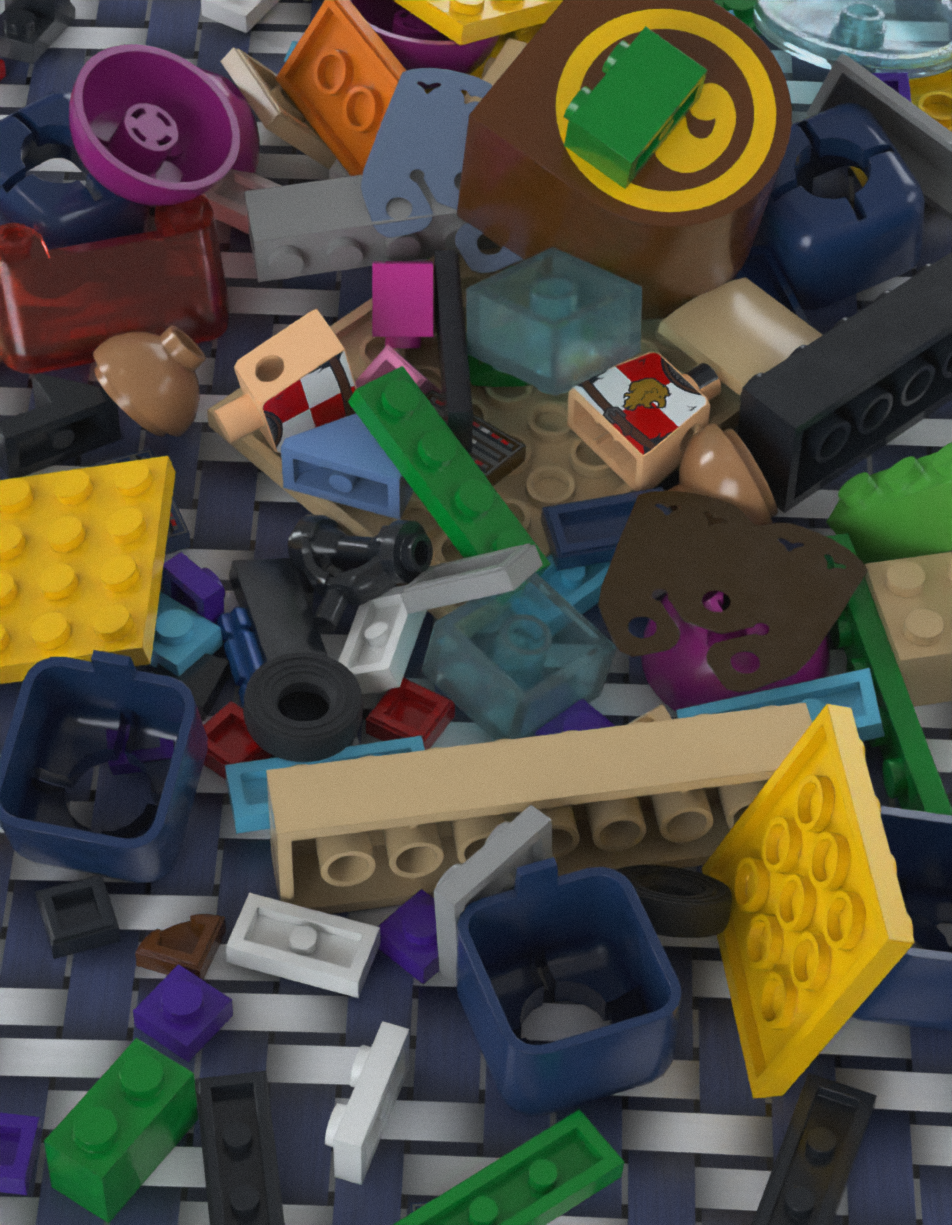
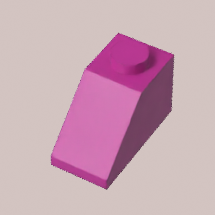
M374 261L372 263V337H385V347L388 344L392 348H421V337H433V261Z

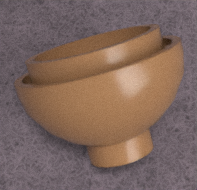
M171 325L161 336L148 332H128L112 336L98 346L93 352L97 366L94 368L95 376L106 393L128 416L149 432L160 437H164L167 433L175 437H181L190 428L196 419L200 401L199 380L195 370L206 360V357L187 334L178 327Z
M711 423L692 437L683 453L679 469V484L667 491L689 492L719 499L735 505L755 525L772 524L771 518L778 514L774 497L759 466L737 433L731 428L722 431L715 423ZM679 505L670 506L672 511L681 508ZM704 512L708 525L728 522L722 518H713L710 513Z

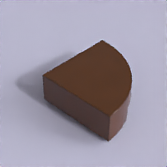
M196 914L190 916V921L173 925L163 931L157 928L148 934L138 946L135 952L136 965L168 975L179 964L204 980L225 935V917L213 914Z

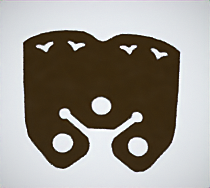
M650 491L639 494L603 581L598 606L613 644L620 652L631 657L669 650L680 639V630L662 603L652 597L653 592L657 589L667 591L668 600L684 622L719 634L753 628L758 623L766 624L769 626L768 634H751L714 643L706 655L707 664L727 690L748 692L796 674L812 658L868 570L863 562L849 549L833 539L805 527L790 523L755 525L735 505L719 499L689 492ZM660 504L666 508L679 505L681 508L666 516L655 505ZM704 512L710 513L713 518H722L728 522L708 525ZM778 539H786L791 544L803 543L804 546L787 551L785 545L779 542ZM824 555H830L835 563L843 564L846 568L828 569V563ZM710 591H721L727 594L731 603L726 610L713 612L703 606L702 597ZM636 617H648L655 622L657 630L653 636L638 638L629 632L628 623ZM739 652H751L759 658L760 667L753 673H740L732 667L731 658Z

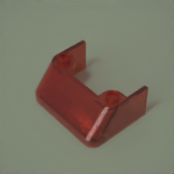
M205 193L183 203L156 206V231L50 250L47 249L42 236L33 228L20 223L0 225V355L3 362L11 369L27 374L94 363L96 361L93 352L112 336L128 332H148L161 336L171 325L178 327L195 343L213 340L223 335L229 324L230 303L214 211Z

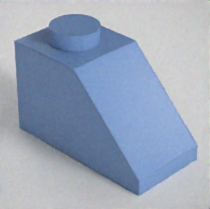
M356 413L285 438L281 446L283 488L394 519H401L412 496L413 489Z

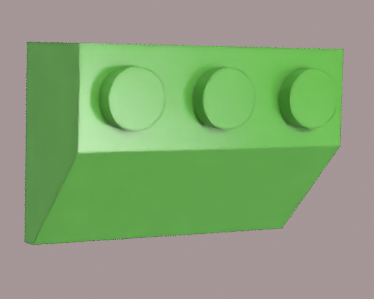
M952 442L938 452L918 459L913 456L906 457L889 469L871 475L867 472L859 473L841 487L838 493L840 500L826 523L836 535L849 534L856 555L864 565L867 563L952 551Z

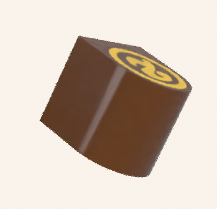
M563 0L469 114L456 215L483 232V235L501 248L504 246L523 258L522 263L567 295L591 309L625 319L654 320L666 318L695 297L732 281L748 257L790 138L792 107L788 85L782 69L772 51L749 26L712 0ZM646 26L708 71L700 98L628 187L624 189L564 146L569 122L564 118V113L572 99L584 86L593 90L606 75L602 72V67L613 49L622 40L631 44Z

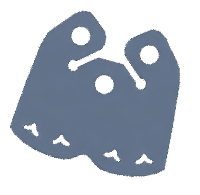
M418 68L402 72L363 171L361 190L372 222L394 219L388 215L386 206L390 200L398 197L405 198L411 203L412 212L408 217L433 214L418 183L410 179V174L413 170L424 172L423 179L438 203L457 210L459 190L456 188L454 180L462 172L469 114L479 103L474 101L465 104L464 95L461 91L466 90L472 97L483 98L492 88L490 83L478 77L448 69ZM423 82L426 85L439 83L441 86L426 94L425 90L417 83ZM433 217L373 226L379 234L387 238H393L424 230L429 226ZM469 223L463 224L456 233V246L472 271L478 273L495 272L524 260L504 246L496 254L488 255L482 253L477 247V240L484 233Z

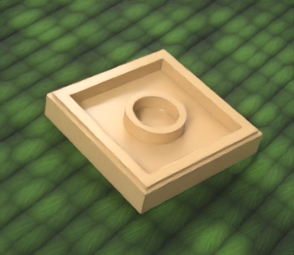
M233 47L220 62L264 127L330 170L337 158L275 80L278 74L239 48L235 49Z

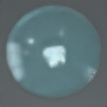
M755 0L753 20L761 34L778 48L808 63L831 70L836 59L843 52L870 73L908 72L909 79L941 74L952 69V2L949 0Z

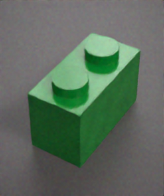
M645 26L631 44L622 40L613 49L602 67V72L606 75L593 90L584 86L572 99L564 113V118L569 121L564 146L626 189L700 98L708 70Z
M136 1038L44 1140L51 1187L109 1224L198 1121L194 1073Z

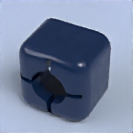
M68 91L49 93L0 120V265L25 291L32 296L42 299H55L66 295L136 254L145 246L148 238L151 205L132 202L112 193L89 173L79 158L69 127L71 92ZM63 158L71 161L86 175V187L79 180L70 183H53L39 179L34 174L26 177V172L47 160Z
M856 103L840 104L792 124L786 152L753 241V246L768 244L802 309L814 310L833 304L908 272L920 260L925 198L921 186L874 114L865 106ZM853 166L861 169L867 176L868 181L862 189L855 193L853 211L846 197L827 199L813 195V178L839 167Z
M93 650L92 662L68 657H49L39 661L28 671L22 682L0 756L1 828L12 848L20 856L32 862L89 874H102L105 877L135 883L157 882L170 874L178 860L207 754L208 737L191 690L182 681L175 678L138 671L131 657ZM130 725L129 737L124 752L128 762L139 767L150 778V793L157 805L147 803L143 813L130 825L114 831H102L101 834L94 833L91 828L81 825L71 815L70 797L65 787L74 788L78 779L91 767L108 762V760H118L126 734V727ZM106 729L118 730L113 749H107ZM160 738L173 740L174 752L172 759L141 763L131 754L133 750L160 747Z
M881 806V819L890 853L896 861L900 890L906 912L913 924V938L924 949L911 947L851 1017L859 1021L952 1031V946H949L946 937L936 927L944 921H949L952 924V816Z
M552 857L517 867L513 890L481 898L469 904L460 914L457 924L456 959L458 996L500 1096L512 1111L526 1117L544 1116L643 1086L664 1076L672 1064L675 1054L682 990L679 979L639 896L625 875L615 869L592 867L558 876V865L555 858ZM541 967L554 1002L570 1001L584 1004L597 1012L604 1022L610 1020L609 1025L542 1045H532L526 1037L521 1039L522 1023L533 1010L543 1006L544 984L537 968Z

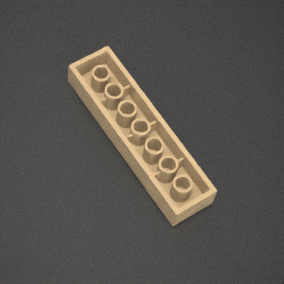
M806 703L782 706L770 705L758 709L718 714H699L693 717L646 723L634 722L628 725L582 731L569 730L558 734L518 739H499L493 742L446 748L434 747L422 751L382 756H364L358 759L310 765L298 764L286 768L266 770L271 857L278 900L334 914L403 905L421 889L434 898V889L438 881L451 866L466 862L485 845L487 838L498 825L503 822L513 821L530 805L552 819V852L558 865V876L592 867H606L617 870L634 865H662L677 868L704 865L811 725L812 720Z

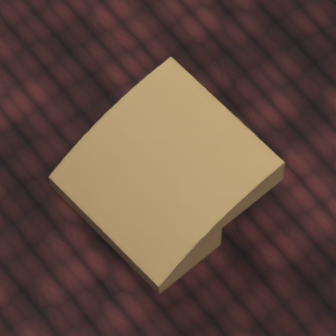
M746 277L727 282L716 289L695 297L662 320L657 330L660 335L698 364H708L716 372L719 380L738 395H741L742 388L754 375L766 373L786 360L799 346L809 345L823 336Z

